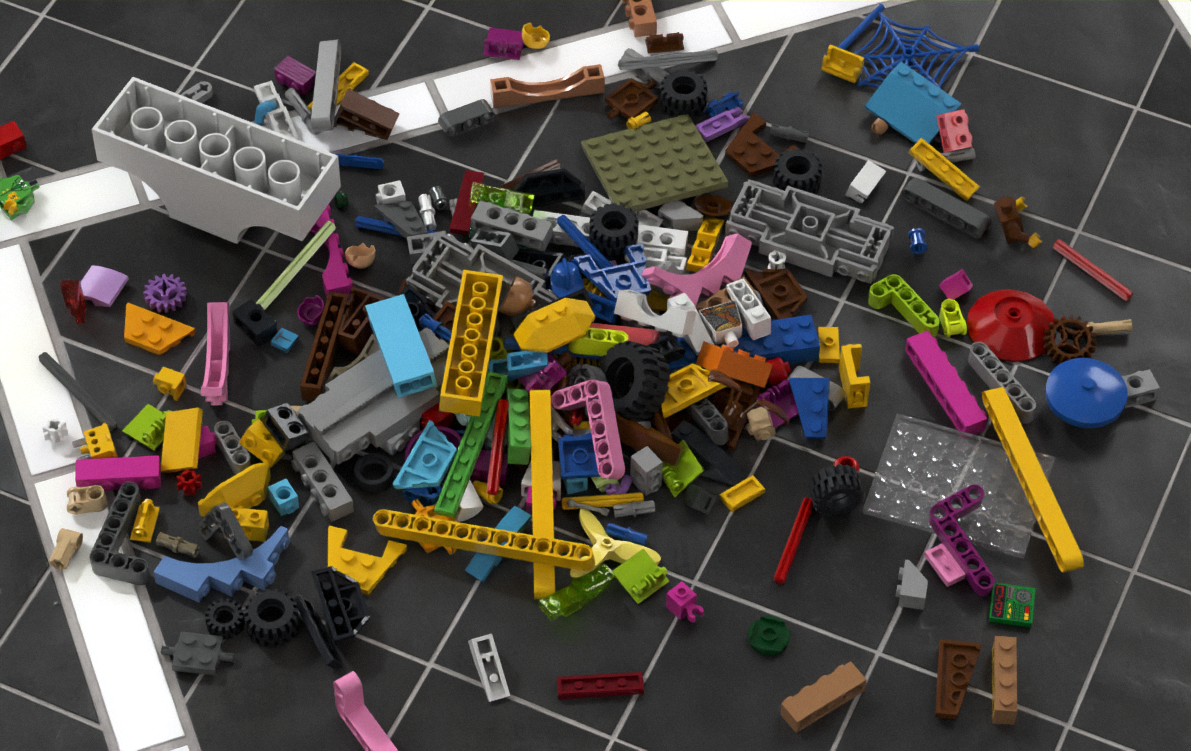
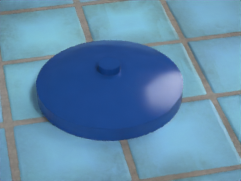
M1076 358L1059 364L1050 373L1045 388L1046 401L1052 412L1066 423L1082 428L1102 427L1115 421L1124 411L1128 396L1127 386L1122 376L1110 365L1090 358Z

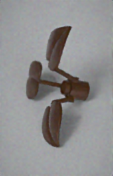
M713 369L710 371L708 382H717L732 388L728 404L722 414L728 424L735 426L740 417L744 418L754 407L760 405L784 420L787 426L789 425L787 413L781 407L767 400H757L743 411V406L738 403L742 391L752 395L754 393L753 388L745 382L731 378L719 370ZM735 390H737L738 393L733 401Z

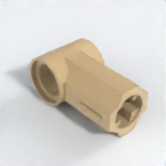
M61 528L58 532L56 547L49 559V564L58 570L67 569L74 552L78 551L82 545L83 533Z

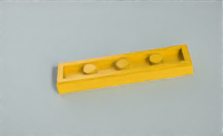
M354 62L339 76L336 105L343 100L348 89L353 90L369 75V70ZM313 101L307 106L310 111H312Z
M922 137L909 150L908 153L966 202L979 189L980 186Z

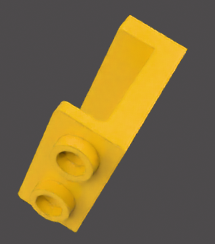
M861 344L841 346L839 374L846 394L847 409L867 407L869 376H856V372L860 369Z

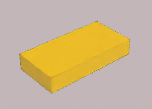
M752 475L721 493L720 500L733 512L764 494L765 488Z

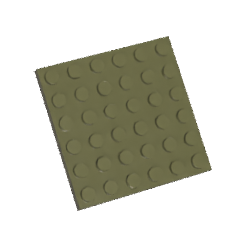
M689 114L639 126L638 129H626L581 141V147L610 201L617 203V205L623 204L625 208L630 207L632 212L728 187L727 178Z

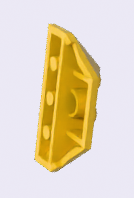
M564 298L528 314L513 335L521 351L529 350L547 353L583 337L590 328L591 323L595 320V315L587 301Z
M265 461L253 464L215 487L207 494L205 499H201L198 502L199 514L205 517L214 506L224 502L230 507L246 509L261 504L266 498L271 477L269 463Z

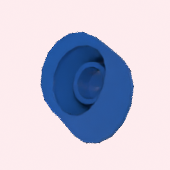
M563 258L562 262L554 266L553 273L550 275L552 291L557 297L561 298L584 288L582 275L575 263L567 262Z

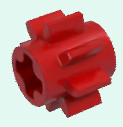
M183 470L181 476H177L178 491L183 490L184 495H195L198 489H202L201 475H196L194 470Z

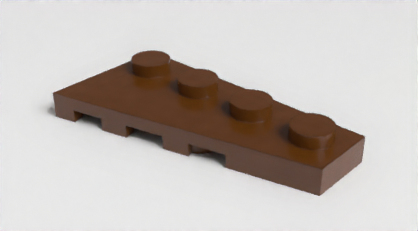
M939 639L935 717L957 719L982 648V643Z

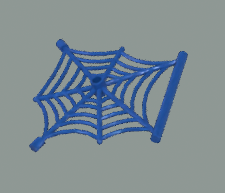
M879 4L838 46V48L845 50L879 15L881 18L880 24L874 37L864 47L854 52V54H858L871 45L878 36L882 24H885L886 31L881 43L871 52L861 56L874 67L876 73L870 76L863 65L867 78L861 80L859 76V83H857L859 87L866 85L879 88L880 85L867 82L870 80L883 82L885 79L878 78L877 76H888L889 74L885 73L886 71H892L893 67L903 62L911 69H918L920 71L918 74L925 76L928 81L941 89L947 75L958 60L967 51L969 53L979 51L978 44L965 47L941 38L929 29L930 25L928 24L925 27H910L894 22L882 14V11L885 9L883 4ZM888 22L901 28L923 31L921 34L901 32L892 28ZM888 31H890L893 38L888 48L878 55L870 56L883 45L888 36ZM928 31L935 38L956 48L950 49L940 46L931 41L925 34ZM896 33L910 37H918V39H905L902 37H898ZM922 38L927 40L930 44L943 50L935 51L934 49L927 46L924 42H922ZM896 40L898 44L891 55H884L890 50ZM901 41L914 43V45L902 43ZM920 43L930 52H923L917 46ZM900 47L903 54L895 55ZM956 52H962L948 68L938 85L935 80L944 65ZM951 53L944 60L932 79L929 76V72L940 54ZM931 55H936L927 71L922 68L925 60ZM925 56L920 65L914 59V57ZM878 59L884 68L879 71L871 60ZM882 59H891L892 64L886 66Z

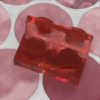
M80 280L60 281V288L66 308H71V315L75 316L76 323H85L86 301Z

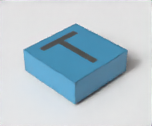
M281 328L271 340V346L289 353L299 340V337Z

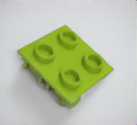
M147 404L122 432L148 448L155 450L164 441L166 413L172 411L161 412Z
M684 440L678 444L684 449L677 466L663 462L662 479L674 497H677L704 471Z
M644 548L612 571L613 575L637 605L669 582V579L666 577V574H668L665 567H658Z

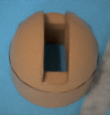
M877 118L872 124V132L882 135L888 129L887 123Z

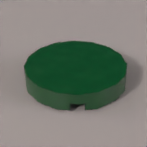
M763 616L751 623L748 629V642L757 653L767 656L777 655L788 647L790 643V630L782 619L775 616Z

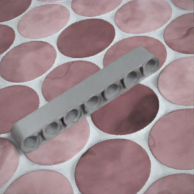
M339 39L320 41L311 115L313 132L332 131L334 129L341 61V44Z

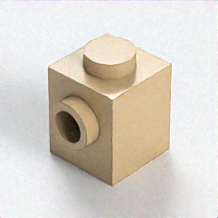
M759 407L747 413L749 423L746 426L750 436L754 435L756 440L760 441L767 440L771 436L776 435L768 410Z

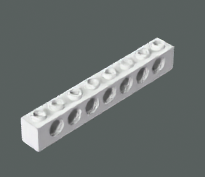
M534 210L533 217L552 222L553 236L549 243L579 247L557 224V218L561 215H565L590 241V218ZM639 225L637 244L642 243L643 247L667 249L668 256L685 257L688 231ZM612 228L608 230L616 231L619 229Z

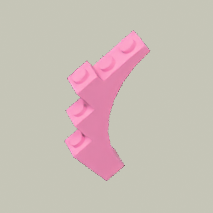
M738 233L726 236L721 249L714 259L703 269L692 275L674 274L654 266L643 269L641 276L647 279L650 284L662 288L666 294H670V298L686 293L696 307L699 297L708 299L719 291L721 285L726 287L727 284L741 278L752 242Z
M229 302L207 303V355L201 396H205V402H211V405H223V401L228 400Z

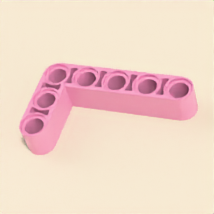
M588 380L554 392L551 396V404L556 409L572 411L587 406L599 475L607 479L617 480L622 478L625 473V466L610 385L604 381Z
M352 671L334 681L337 711L365 751H398L364 705L363 687L357 674Z

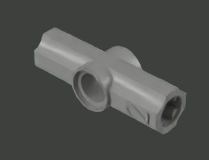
M628 48L624 51L621 59L644 56L632 48ZM661 67L633 69L641 80L647 81L649 79L651 81L653 79L659 87L666 74L670 75L669 72Z

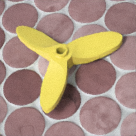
M580 509L579 519L593 544L592 550L596 562L595 566L589 571L571 569V577L584 576L596 569L605 560L611 559L624 563L643 548L656 565L660 563L661 557L656 551L628 541L613 540L606 534L601 523L589 510ZM584 556L581 559H587L589 556Z

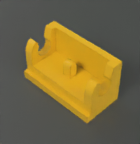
M829 45L827 56L824 55L821 71L856 83L863 71L864 57Z

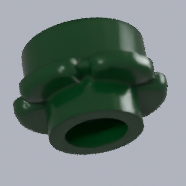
M343 191L335 194L336 208L344 210L345 206L349 204L348 195L344 194Z

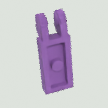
M737 107L697 124L696 128L703 140L708 142L737 127H742L749 118L747 115L740 116L742 110Z

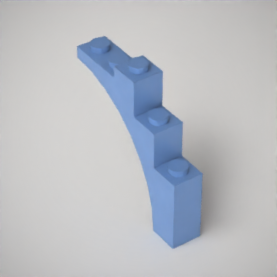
M280 526L267 541L253 550L252 556L243 560L234 558L217 563L196 564L164 556L154 570L155 582L198 603L203 596L208 595L210 588H214L232 597L236 590H240L243 581L265 591L267 586L272 584L276 578L274 565L278 562L280 553L289 546L288 529Z

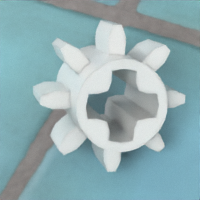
M58 418L47 420L46 426H42L45 441L50 440L52 444L63 442L64 436L69 435L66 422L61 423Z

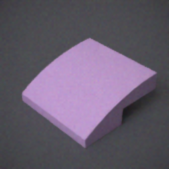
M92 265L73 292V295L76 299L92 300L95 306L111 307L129 280V277L109 268Z

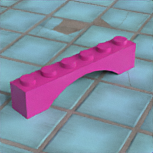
M329 204L310 231L314 234L327 221L334 223V219L329 217L331 216ZM333 231L324 242L330 254L327 268L322 274L326 299L329 291L349 294L350 298V289L353 286L351 277L347 278L346 274H349L347 263L342 261L344 259L343 249L338 248V245H340L338 233L334 234Z

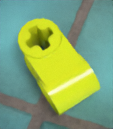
M953 299L944 300L939 314L944 336L950 338L951 335L956 334L966 335V322L958 302Z

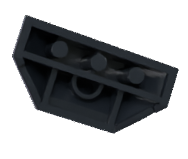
M565 168L526 174L510 193L509 208L518 210L585 199V183Z
M332 566L312 571L311 575L318 603L330 638L335 643L356 637L370 620V614L359 583L346 574L337 571Z

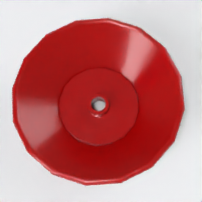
M1008 289L993 291L979 298L969 309L966 326L970 339L974 343H984L1000 360L1018 362L1032 360L1047 351L1043 348L1044 344H1046L1043 342V337L1046 336L1044 332L1046 329H1049V323L1054 324L1055 318L1053 312L1042 300L1027 292Z

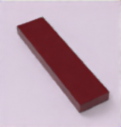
M465 171L449 228L450 233L469 236L472 225L471 217L477 207L485 178L484 172Z
M643 672L557 677L558 699L644 694Z

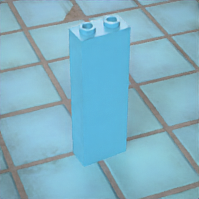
M404 294L365 305L371 328L397 397L400 398L436 387L434 370Z

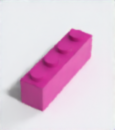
M159 456L76 460V486L99 485L104 491L119 490L122 484L126 482H134L138 485L139 489L161 488Z

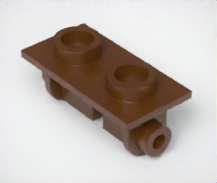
M679 32L666 34V37H663V34L649 35L645 39L647 53L684 50L683 33Z

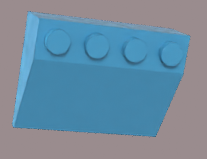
M900 62L889 73L864 108L885 121L916 144L922 137L931 144L940 133L936 115L958 111L962 103L903 62Z

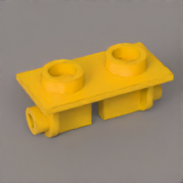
M145 499L139 505L130 540L151 542L160 507L154 506L151 499Z

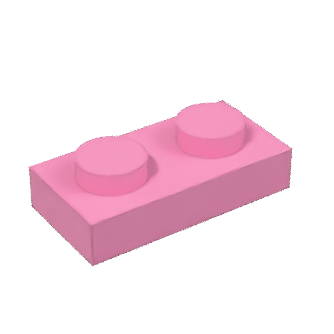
M943 543L925 551L924 557L947 587L965 579V572Z

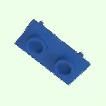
M740 91L734 94L729 92L720 101H717V99L707 104L708 107L704 114L709 112L710 119L725 112V108L728 111L737 107L741 109L744 103L742 99L737 97Z

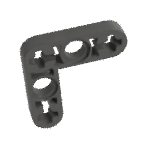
M224 502L214 506L198 524V530L203 539L207 540L217 536L222 530L239 560L252 556V546L227 503Z

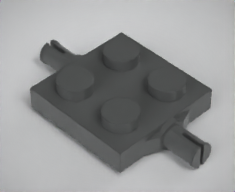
M180 632L179 640L175 647L162 645L161 655H173L174 657L172 671L215 675L216 668L221 661L234 662L235 658L234 653L222 652L223 636Z

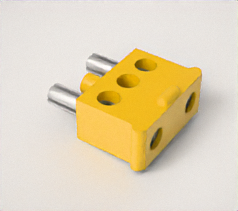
M106 423L83 431L84 438L72 441L74 448L87 444L80 447L81 453L85 455L77 457V460L118 458Z

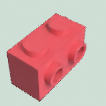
M965 109L936 115L944 153L972 147V135L968 129L969 120Z

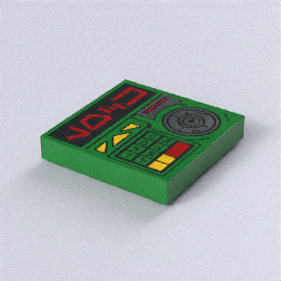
M994 583L989 622L1031 627L1036 588Z

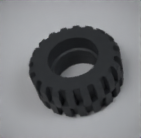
M632 341L620 342L607 351V355L601 358V364L597 367L603 371L606 382L610 385L615 412L626 420L632 418L636 422L644 421L653 416V412L656 413L660 409V404L664 403L666 399L664 396L666 392L668 393L669 387L667 385L670 381L669 368L667 363H665L666 360L657 349ZM635 371L634 383L629 391V382Z

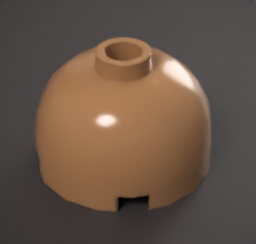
M515 276L499 312L510 317H517L524 314L527 310L531 311L536 300L533 299L534 291L530 283L523 278Z

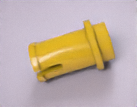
M643 112L635 118H629L626 122L627 128L634 130L638 129L639 126L650 123L651 117L646 118L649 113Z

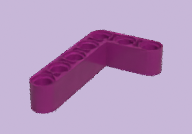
M973 484L932 506L928 522L940 541L965 572V578L974 592L979 596L985 597L992 592L995 583L994 576L956 521L978 509L983 502V488ZM969 495H977L978 499H972ZM958 504L961 508L955 509L951 505ZM934 514H941L943 518L938 519ZM945 531H952L955 535L949 536ZM962 547L966 552H958L956 548ZM968 565H976L977 569L972 570L968 567ZM985 581L989 586L983 587L979 582Z

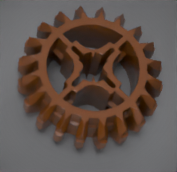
M1063 315L1061 321L1056 318L1054 319V324L1049 323V329H1046L1044 332L1046 336L1043 337V342L1046 344H1044L1043 348L1048 350L1047 357L1053 356L1052 362L1059 360V364L1076 358H1092L1091 353H1095L1096 348L1094 346H1097L1098 341L1095 340L1097 334L1092 332L1093 326L1087 327V320L1082 323L1080 322V316L1077 320H1074L1073 315H1070L1069 319ZM1059 332L1062 340L1059 341L1058 345H1055L1054 336ZM1084 337L1086 347L1081 351L1079 349V342ZM1067 339H1070V340H1073L1074 342H1073L1072 344H1070V342L1068 343V342H1066V341H1067Z

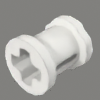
M776 250L771 252L768 256L770 261L768 269L775 270V265L777 270L785 269L786 255Z

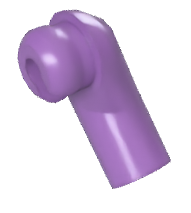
M624 475L620 484L610 483L606 486L605 491L607 495L627 493L634 479L629 475Z

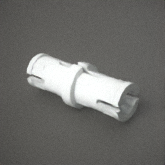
M422 194L418 198L421 208L420 217L423 219L425 228L433 231L436 229L435 209L431 204V196Z

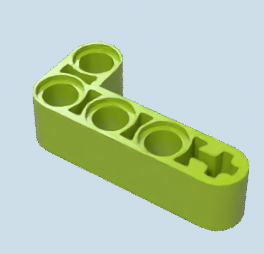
M889 275L870 287L868 304L872 308L881 309L892 304L919 334L929 331L932 337H937L940 323L939 317L899 275Z

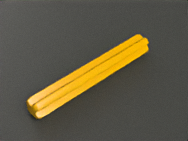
M641 492L562 498L563 510L581 509L575 506L569 507L567 502L570 499H573L576 503L598 508L632 503V501L634 503L643 502L644 497Z

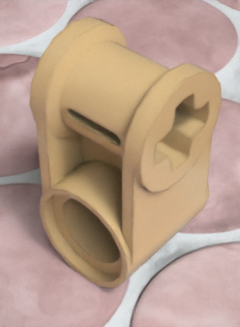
M99 485L72 487L67 490L69 503L66 510L70 514L78 515L81 513L101 512L107 507L108 503L104 489Z

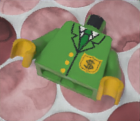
M19 175L0 178V208L11 221L20 214H27L35 203L33 192L40 188L36 179L33 178L25 183Z

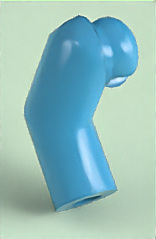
M268 100L259 104L256 108L254 123L263 124L265 115L272 110H276V103Z

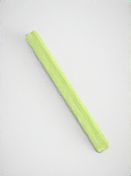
M327 221L256 304H260L264 311L333 233L336 229L334 223Z

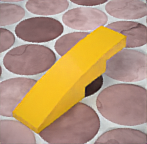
M709 216L705 217L697 232V239L692 247L686 270L698 272L710 263L725 220Z

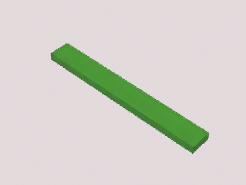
M493 372L487 373L480 417L471 415L435 506V514L455 518L496 413L497 403L501 399L508 382L507 375Z

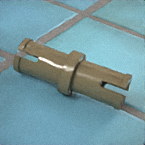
M160 532L156 539V545L169 548L174 553L180 552L193 558L197 557L200 550V545L187 542L179 536L174 537Z

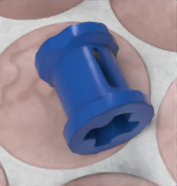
M921 228L910 230L908 233L911 240L910 251L913 254L926 252L928 247L924 240L925 231Z

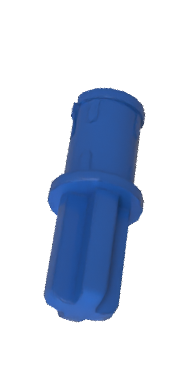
M428 314L421 317L419 325L424 328L427 327L429 330L431 329L436 336L450 343L452 332L445 328L442 322L434 320Z
M609 523L606 528V534L623 539V541L642 546L646 544L648 535L632 530L631 527L626 529Z

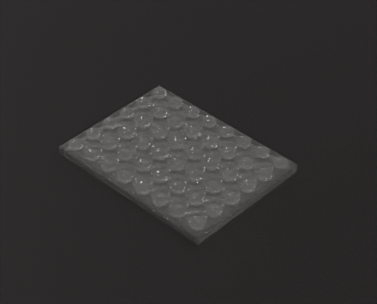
M896 414L863 507L864 514L936 534L928 522L932 506L970 485L977 484L984 490L981 506L956 520L973 545L1022 559L1025 557L1036 522L1033 510L1001 442ZM1034 451L1048 481L1055 457ZM969 495L972 499H978L977 495ZM958 504L951 505L955 509L961 508ZM934 514L938 519L943 518L941 514ZM945 531L949 536L955 535L952 531Z

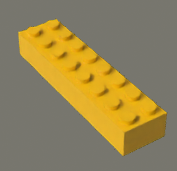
M463 270L440 394L439 411L480 417L502 291L503 275Z

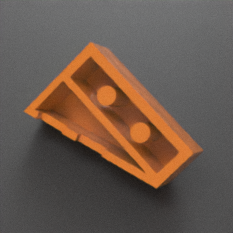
M703 341L696 361L697 365L708 370H719L731 378L765 388L772 368V364L765 362V357L755 354L753 358L749 356V352L740 349L738 352H735L733 347L724 344L720 347Z

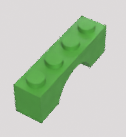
M507 388L505 400L509 401L507 416V464L528 465L531 452L528 392L525 389Z

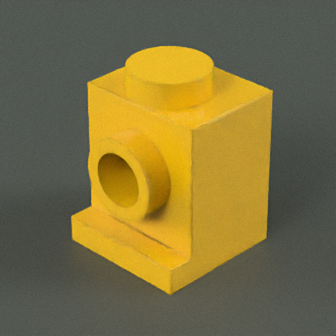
M162 367L161 371L156 373L153 379V384L157 385V390L165 395H172L175 401H178L187 387L185 374L166 367Z

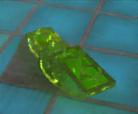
M603 562L590 573L572 578L570 585L539 600L538 607L551 620L562 614L564 617H567L597 597L616 577L613 575L612 570Z

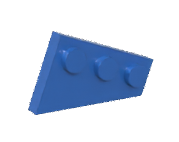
M789 378L806 439H827L830 379Z

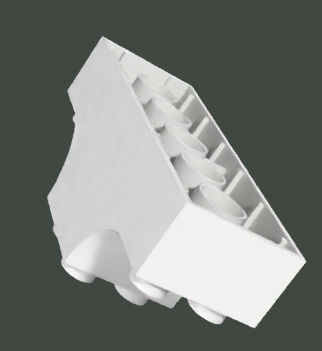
M135 77L130 79L92 128L98 161L131 173L146 183L160 197L167 208L170 218L236 244L247 229L253 226L267 227L303 241L341 187L337 155Z

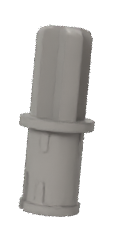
M653 500L635 503L632 501V503L613 505L615 518L630 515L636 517L638 514L655 512Z

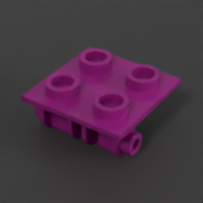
M490 28L488 37L484 40L485 49L483 56L520 60L524 45L522 32Z
M547 352L548 366L546 368L519 378V381L526 387L525 389L529 394L530 390H550L567 374L549 352Z
M782 380L781 383L772 386L771 389H767L762 394H758L757 398H755V402L757 400H767L781 407L787 413L789 420L799 415L793 392L790 390L791 384L789 380ZM768 411L775 428L785 423L780 417Z

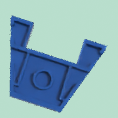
M642 243L626 246L625 253L631 263L598 269L590 254L574 257L573 263L577 265L579 270L613 302H617L619 290L629 289L646 296L650 294V283L641 276L643 269H646V258L643 255L644 247Z

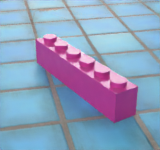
M929 331L907 338L906 353L963 439L985 431L988 420L985 411L980 409L975 396H971L966 383L961 381L956 368L951 366L946 353L942 352L939 348L936 338L932 337Z

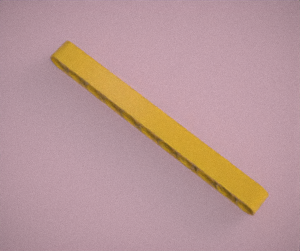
M1004 387L983 391L982 400L1060 571L1064 573L1083 568L1084 560Z
M530 390L533 535L554 539L550 390ZM543 549L540 552H546L548 549ZM533 562L534 600L555 599V566Z
M385 509L377 511L373 516L376 529L383 536L581 571L591 570L596 562L592 548L586 544ZM543 549H548L546 552H540ZM584 556H589L587 559H581Z

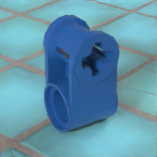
M442 487L404 489L402 494L406 500L410 502L415 500L416 502V499H419L421 504L427 507L437 503Z

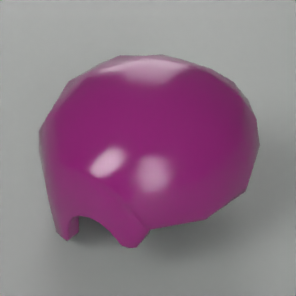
M318 295L312 298L306 297L297 310L299 320L308 326L318 325L325 306L324 300Z

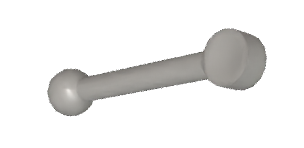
M573 499L567 502L569 507L575 506L600 512L605 516L609 514V509L607 508L601 509L576 503Z

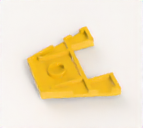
M333 526L328 527V567L332 566L337 571L356 580L360 585L362 594L365 595L371 593L384 578L387 570L390 567L392 568L397 563V559L401 554L404 555L407 551L406 544L390 540L387 543L382 558L344 549L342 547L347 537V530Z

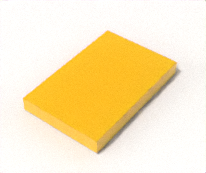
M192 408L166 413L161 472L170 473L197 469L203 409Z

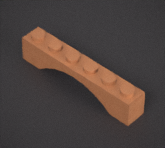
M601 64L583 66L565 77L547 82H524L510 77L490 79V95L493 108L605 92V77Z

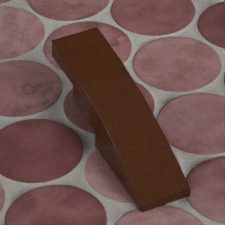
M615 412L621 442L638 451L648 446L661 461L677 466L684 449L653 427L647 429L632 418L626 420Z

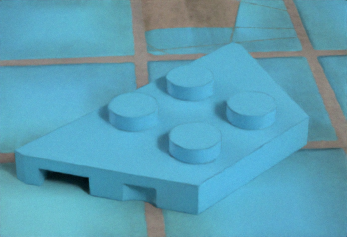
M428 421L393 483L395 489L438 487L452 465L457 449L435 427L432 421Z

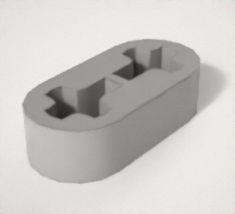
M200 82L181 95L204 103L213 95L212 85L209 82Z

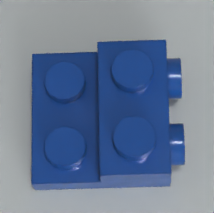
M591 433L576 437L574 435H564L562 438H558L561 480L601 477L597 468Z

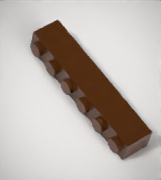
M330 291L328 293L300 384L302 400L313 402L319 395L325 393V383L330 376L340 343L337 333L343 314L345 315L347 309L346 304L349 300V294Z

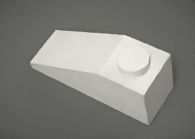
M686 293L667 300V310L670 306L678 305L697 310ZM697 311L692 334L684 335L683 338L696 355H699L703 341L711 344L714 343Z
M492 633L469 640L468 643L489 702L510 696Z

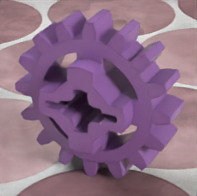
M163 274L162 278L156 275L155 281L149 279V285L144 286V299L146 305H150L151 310L157 308V312H160L164 309L165 313H168V309L176 311L175 306L182 307V302H186L187 290L185 283L180 281V277L174 279L173 274L169 277Z

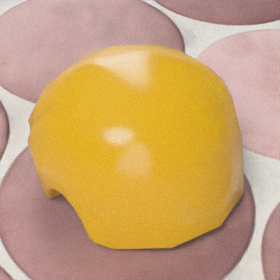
M527 23L522 28V40L525 46L532 49H541L548 45L550 34L541 25L534 28L532 23Z

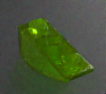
M473 182L469 201L479 203L480 200L491 202L497 206L510 208L519 213L531 214L534 194Z

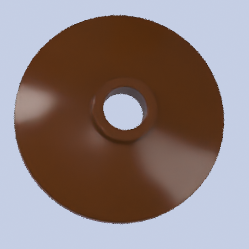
M703 195L694 201L696 210L709 217L727 215L733 208L729 200L717 195Z

